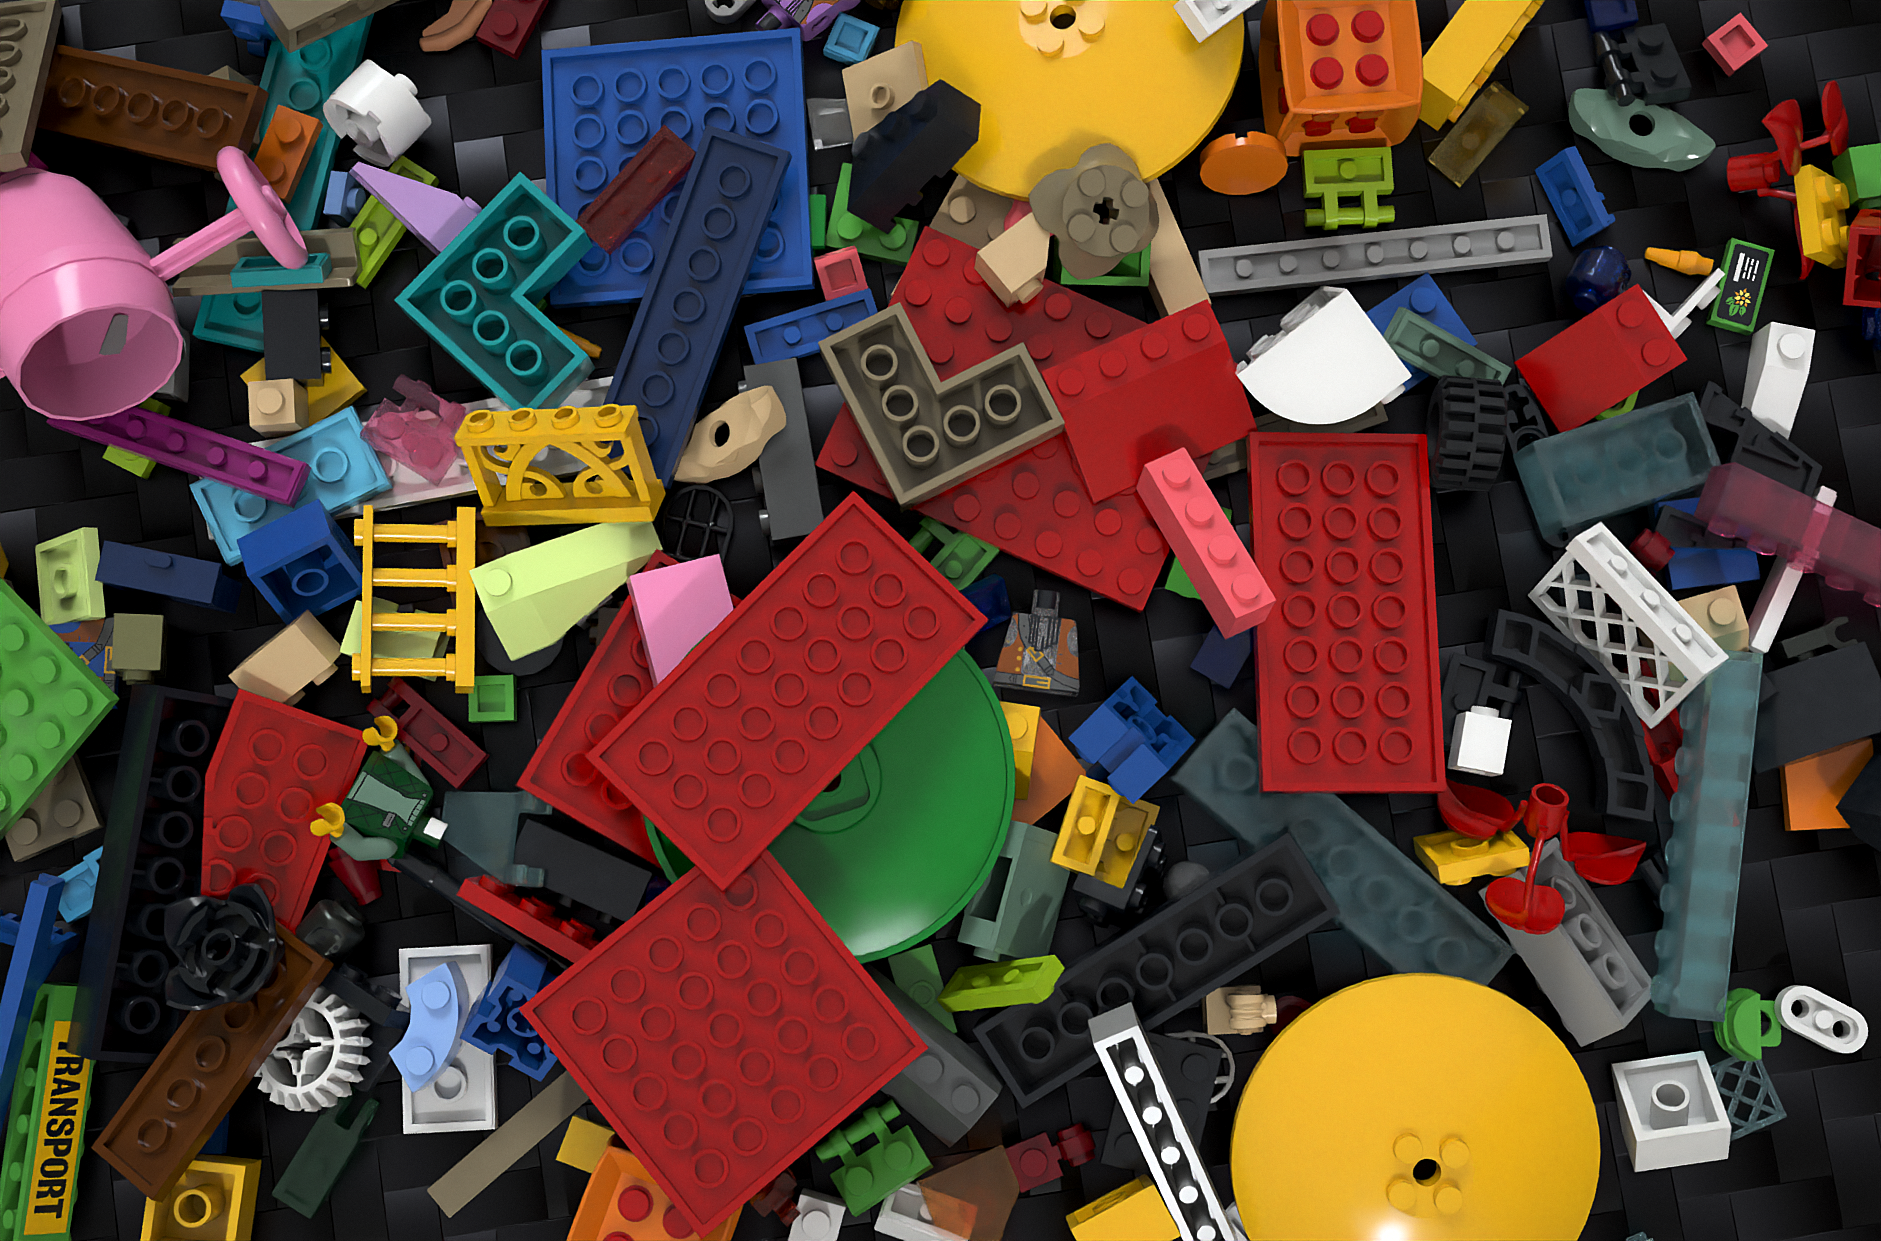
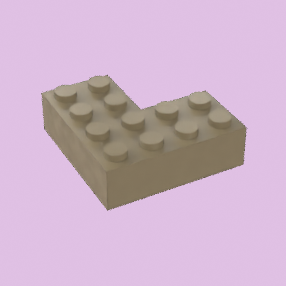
M900 302L818 342L820 354L901 513L1063 431L1065 422L1024 342L943 382L940 381Z

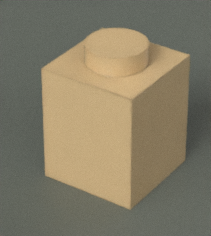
M293 378L248 382L250 427L265 438L291 436L309 427L308 391Z

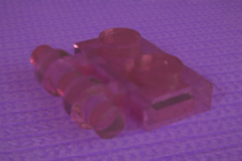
M401 374L396 379L393 389L404 395L406 400L399 407L384 398L360 432V439L438 486L462 451L461 447H458L456 442L449 437L455 428L459 429L467 415L465 413L466 408L456 401L450 404L431 392L432 387L419 379L415 382ZM421 407L441 418L436 428L415 417Z

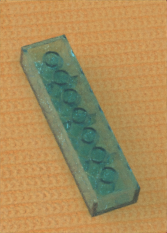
M1234 707L1224 714L1169 778L1172 783L1248 849L1253 848L1288 826L1339 904L1341 913L1330 920L1393 974H1443L1461 977L1487 986L1516 951L1335 794L1259 793L1257 727Z

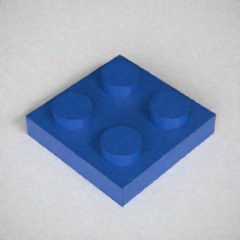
M1428 272L1365 313L1382 336L1400 306L1412 311L1473 347L1478 344ZM1401 360L1412 375L1403 383L1406 387L1401 393L1403 395L1431 376Z

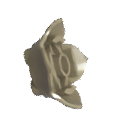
M1103 143L1088 148L1081 154L1079 162L1075 167L1056 170L1046 175L1028 194L1035 219L1043 229L1058 238V256L1061 264L1077 280L1090 279L1106 274L1115 268L1128 254L1137 253L1145 249L1155 237L1159 228L1157 203L1153 195L1148 191L1146 184L1142 182L1138 168L1125 152L1111 143ZM1104 200L1106 207L1109 209L1108 218H1103V223L1101 224L1099 223L1100 215L1094 213L1093 208L1095 204H1102Z

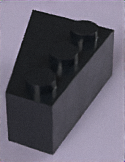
M939 79L927 89L916 93L909 102L898 110L888 113L881 122L870 130L859 134L851 150L853 161L847 211L889 234L897 225L893 219L894 216L907 203L915 207L923 198V193L919 190L934 175L942 178L978 141L981 104L942 79Z

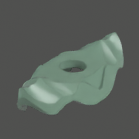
M1578 89L1571 95L1568 113L1569 122L1573 130L1594 142L1604 153L1624 163L1643 168H1666L1674 171H1684L1702 163L1716 148L1713 139L1689 120L1660 104L1645 106L1642 97L1635 96L1632 104L1621 107L1618 105L1616 98L1610 96L1608 91L1603 89ZM1637 114L1646 116L1652 123L1651 134L1639 136L1633 133L1629 126L1630 117Z

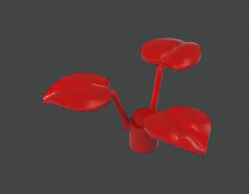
M1836 80L1828 81L1823 90L1822 113L1826 129L1820 137L1802 142L1803 123L1799 104L1795 99L1785 100L1775 106L1761 121L1774 137L1778 150L1771 153L1764 152L1730 157L1727 163V180L1732 192L1757 189L1758 197H1776L1789 200L1795 205L1794 221L1802 263V271L1798 280L1805 279L1816 261L1804 256L1796 193L1771 188V184L1778 182L1780 179V159L1787 175L1796 176L1802 164L1801 151L1828 143L1829 141L1834 156L1840 155L1845 151L1849 139V122L1841 91Z
M1446 778V791L1437 793V806L1443 821L1454 832L1470 839L1486 841L1492 839L1496 835L1497 830L1505 833L1510 832L1523 818L1527 833L1536 838L1525 882L1511 877L1499 878L1489 884L1485 894V903L1489 911L1501 922L1516 930H1523L1526 933L1535 935L1547 934L1561 924L1565 914L1564 899L1559 891L1549 886L1534 885L1545 840L1550 839L1559 832L1560 849L1563 859L1567 862H1573L1574 870L1581 877L1604 885H1618L1626 882L1633 875L1646 848V841L1592 832L1568 833L1567 820L1569 811L1566 809L1569 803V796L1565 790L1554 784L1541 783L1535 785L1532 788L1529 801L1522 800L1518 810L1514 812L1512 804L1500 794L1476 786L1459 784Z

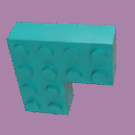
M521 172L498 193L394 300L412 321L510 411L520 408H531L533 410L557 409L595 369L590 357L535 307L593 246L586 231Z

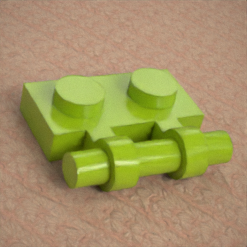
M1391 147L1303 151L1301 164L1304 198L1321 197L1322 203L1321 209H1305L1304 221L1306 227L1322 226L1323 230H1337L1338 225L1361 224L1362 229L1376 228L1377 224L1394 223V206L1377 205V195H1388L1394 190ZM1360 196L1361 207L1338 208V197Z

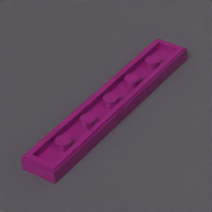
M133 406L112 416L83 421L49 417L46 421L54 428L293 509L311 471V467L305 462L138 406Z

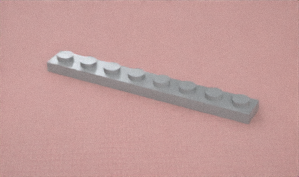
M1547 214L1202 250L1198 251L1196 257L1198 273L1208 296L1217 297L1424 275L1427 272L1434 274L1547 262L1553 255Z

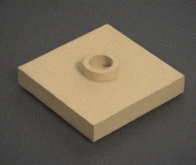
M912 40L842 69L854 141L859 134L867 132L881 122L888 113L898 110L909 102L916 93L928 88L920 43Z

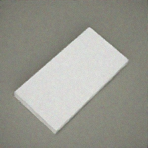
M493 944L399 949L400 996L403 998L400 1003L411 1010V1003L405 987L443 963L456 961L466 983L470 1012L473 1003L489 980L494 981ZM462 1040L458 1054L446 1071L428 1087L412 1093L402 1076L404 1134L498 1128L496 1051L493 1055H490Z

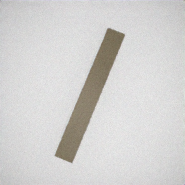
M566 1070L430 1186L427 1192L449 1218L452 1217L590 1098Z

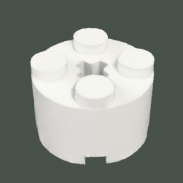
M368 59L330 95L323 105L324 115L335 133L341 139L348 134L358 144L353 151L368 162L380 167H389L391 163L398 160L432 123L428 114L414 97L418 91L413 82L403 74H397L395 77Z

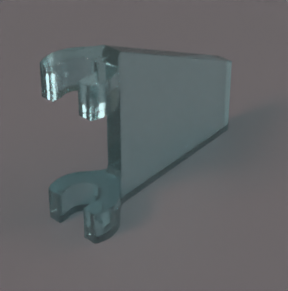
M526 791L515 793L445 792L442 821L449 824V828L444 840L503 884L543 888L545 869L529 868L527 865L513 864L519 814L521 812L552 814V807Z

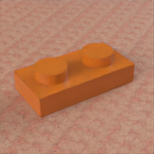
M278 104L254 159V163L280 200L290 204L323 128V124L319 119Z

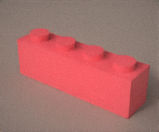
M1185 447L1145 464L1136 489L1225 640L1264 622L1275 604L1276 598Z

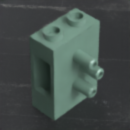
M1014 820L1010 821L1005 842L994 867L981 888L964 907V918L957 941L975 946L974 956L996 962L1048 956L1070 874L1069 870L1049 862L1058 834Z

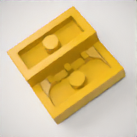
M1078 775L1049 862L1076 874L1081 872L1123 889L1151 824H1155L1160 806L1140 799L1132 804L1126 797L1117 794L1110 785Z

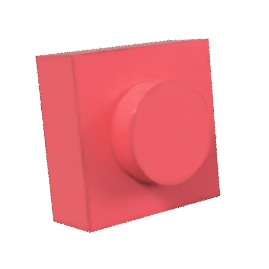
M1741 12L1708 36L1702 43L1728 77L1754 59L1768 46Z
M855 245L813 257L826 301L868 289Z

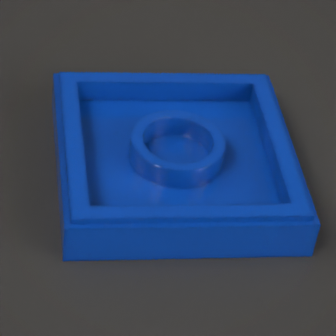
M1713 496L1658 502L1654 505L1655 518L1659 507L1667 505L1706 519ZM1672 548L1675 554L1664 566L1668 592L1750 582L1760 579L1756 551Z

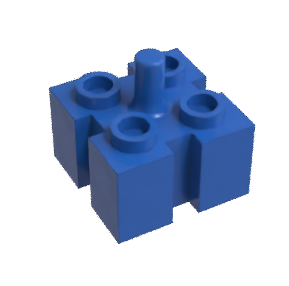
M1133 676L1114 692L1068 738L1075 745L1080 757L1086 762L1094 764L1087 770L1086 776L1102 782L1107 777L1110 787L1117 794L1126 797L1132 804L1151 788L1196 741L1171 715L1166 717L1155 706L1158 701Z
M515 943L498 967L494 981L489 980L473 1003L460 1039L490 1055H493L497 1048L512 1055L508 1065L541 1082L558 1058L520 1012L519 1008L558 976L545 970L548 963L547 959Z

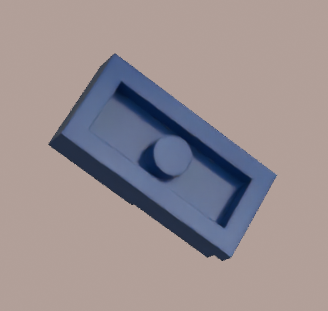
M1576 146L1562 150L1535 169L1573 247L1580 245L1615 222L1614 215H1608L1602 203L1605 197L1603 193L1596 191L1595 184Z

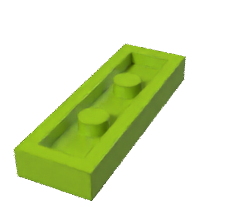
M403 155L388 170V172L433 187H437L440 183L436 176ZM372 194L348 227H356L363 269L355 283L365 289L407 230Z
M1055 955L959 967L938 996L937 1001L946 1012L974 1011L982 1008L1007 1007L1009 1005L1027 1003L1037 1004L1046 1000L1053 993L1054 984L1065 968Z

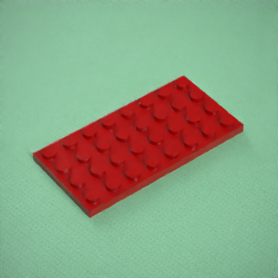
M1249 432L1246 437L1250 554L1276 598V602L1266 620L1253 626L1259 793L1445 792L1446 777L1427 434Z
M853 491L585 757L694 865L724 892L978 633L989 619Z

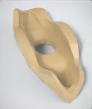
M762 386L738 394L699 421L691 431L674 480L690 485H706L713 480L730 477L739 473L753 463L762 453L767 441L786 425V413L773 386ZM727 423L730 429L729 438L723 446L718 447L715 442L716 429Z

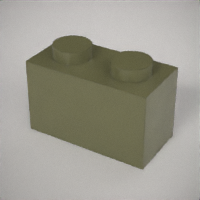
M114 613L111 669L119 677H123V681H126L127 685H155V678H166L169 625L163 615Z

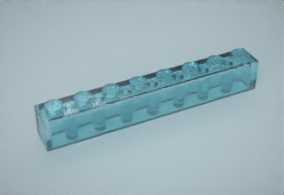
M1723 650L1729 658L1718 669L1709 674L1687 696V702H1684L1680 709L1679 722L1681 728L1684 729L1682 747L1678 748L1675 755V771L1679 775L1677 793L1673 794L1670 802V816L1674 820L1673 836L1667 841L1665 848V861L1669 866L1668 884L1663 885L1660 894V906L1662 911H1664L1663 929L1658 931L1655 940V951L1659 957L1658 975L1653 977L1650 987L1651 1000L1655 1003L1654 1009L1669 1017L1724 1022L1763 664V654Z

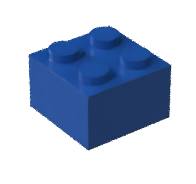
M320 499L237 539L247 576L286 625L290 624L307 609L316 617L362 594L363 563L360 555Z

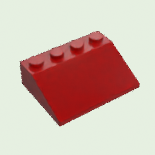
M1208 299L1040 372L1065 422L1061 434L1093 504L1136 486L1145 464L1185 447L1191 459L1195 460L1247 437L1249 432L1258 431L1242 383L1235 374L1237 369L1227 340Z

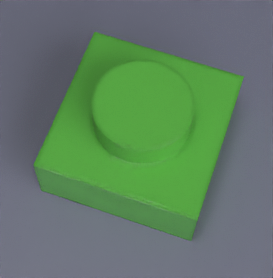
M514 675L474 676V693H468L469 722L517 721V677Z

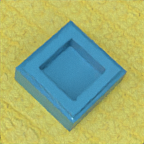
M839 12L824 46L823 54L849 66L869 59L879 37L880 27Z

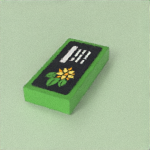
M1731 238L1727 242L1720 267L1725 275L1716 284L1721 291L1711 301L1706 324L1747 336L1754 331L1775 250Z

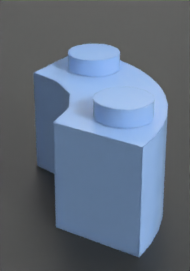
M456 961L443 963L405 987L411 1003L410 1024L402 1041L389 1054L412 1093L423 1090L435 1082L450 1066L461 1047L462 1039H460V1035L469 1015V999L462 971Z

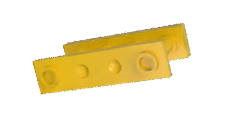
M364 505L363 519H354V546H363L361 653H352V681H361L362 693H371L372 676H446V681H455V693H474L475 585L469 570L475 568V507H457V521L448 520L447 525L374 524L373 505ZM374 542L447 543L448 548H456V565H447V569L373 568ZM373 586L447 587V592H456V609H447V613H373ZM372 631L446 632V636H456L455 654H446V658H372Z

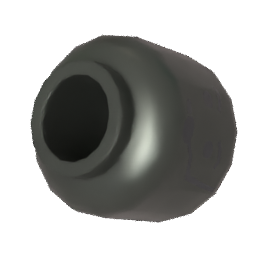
M336 898L335 901L324 899L319 901L297 926L295 934L330 960L334 966H340L363 941L365 930L362 923L365 921V918L352 904L342 898Z

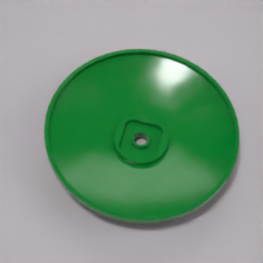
M703 637V638L686 654V656H687L705 637ZM962 648L840 773L839 786L832 792L822 791L767 847V850L860 964L882 959L906 950L928 938L950 922L981 888L994 867L1005 842L1015 797L1013 744L1000 702L988 679L973 658ZM643 815L647 834L655 855L667 878L673 884L695 865Z

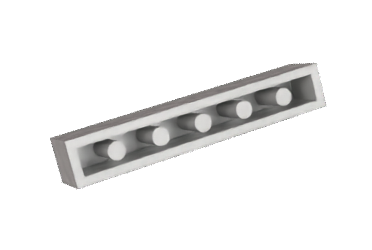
M1127 1003L1089 1019L1088 1024L1093 1044L1181 1234L1182 1240L1238 1241L1132 1003Z

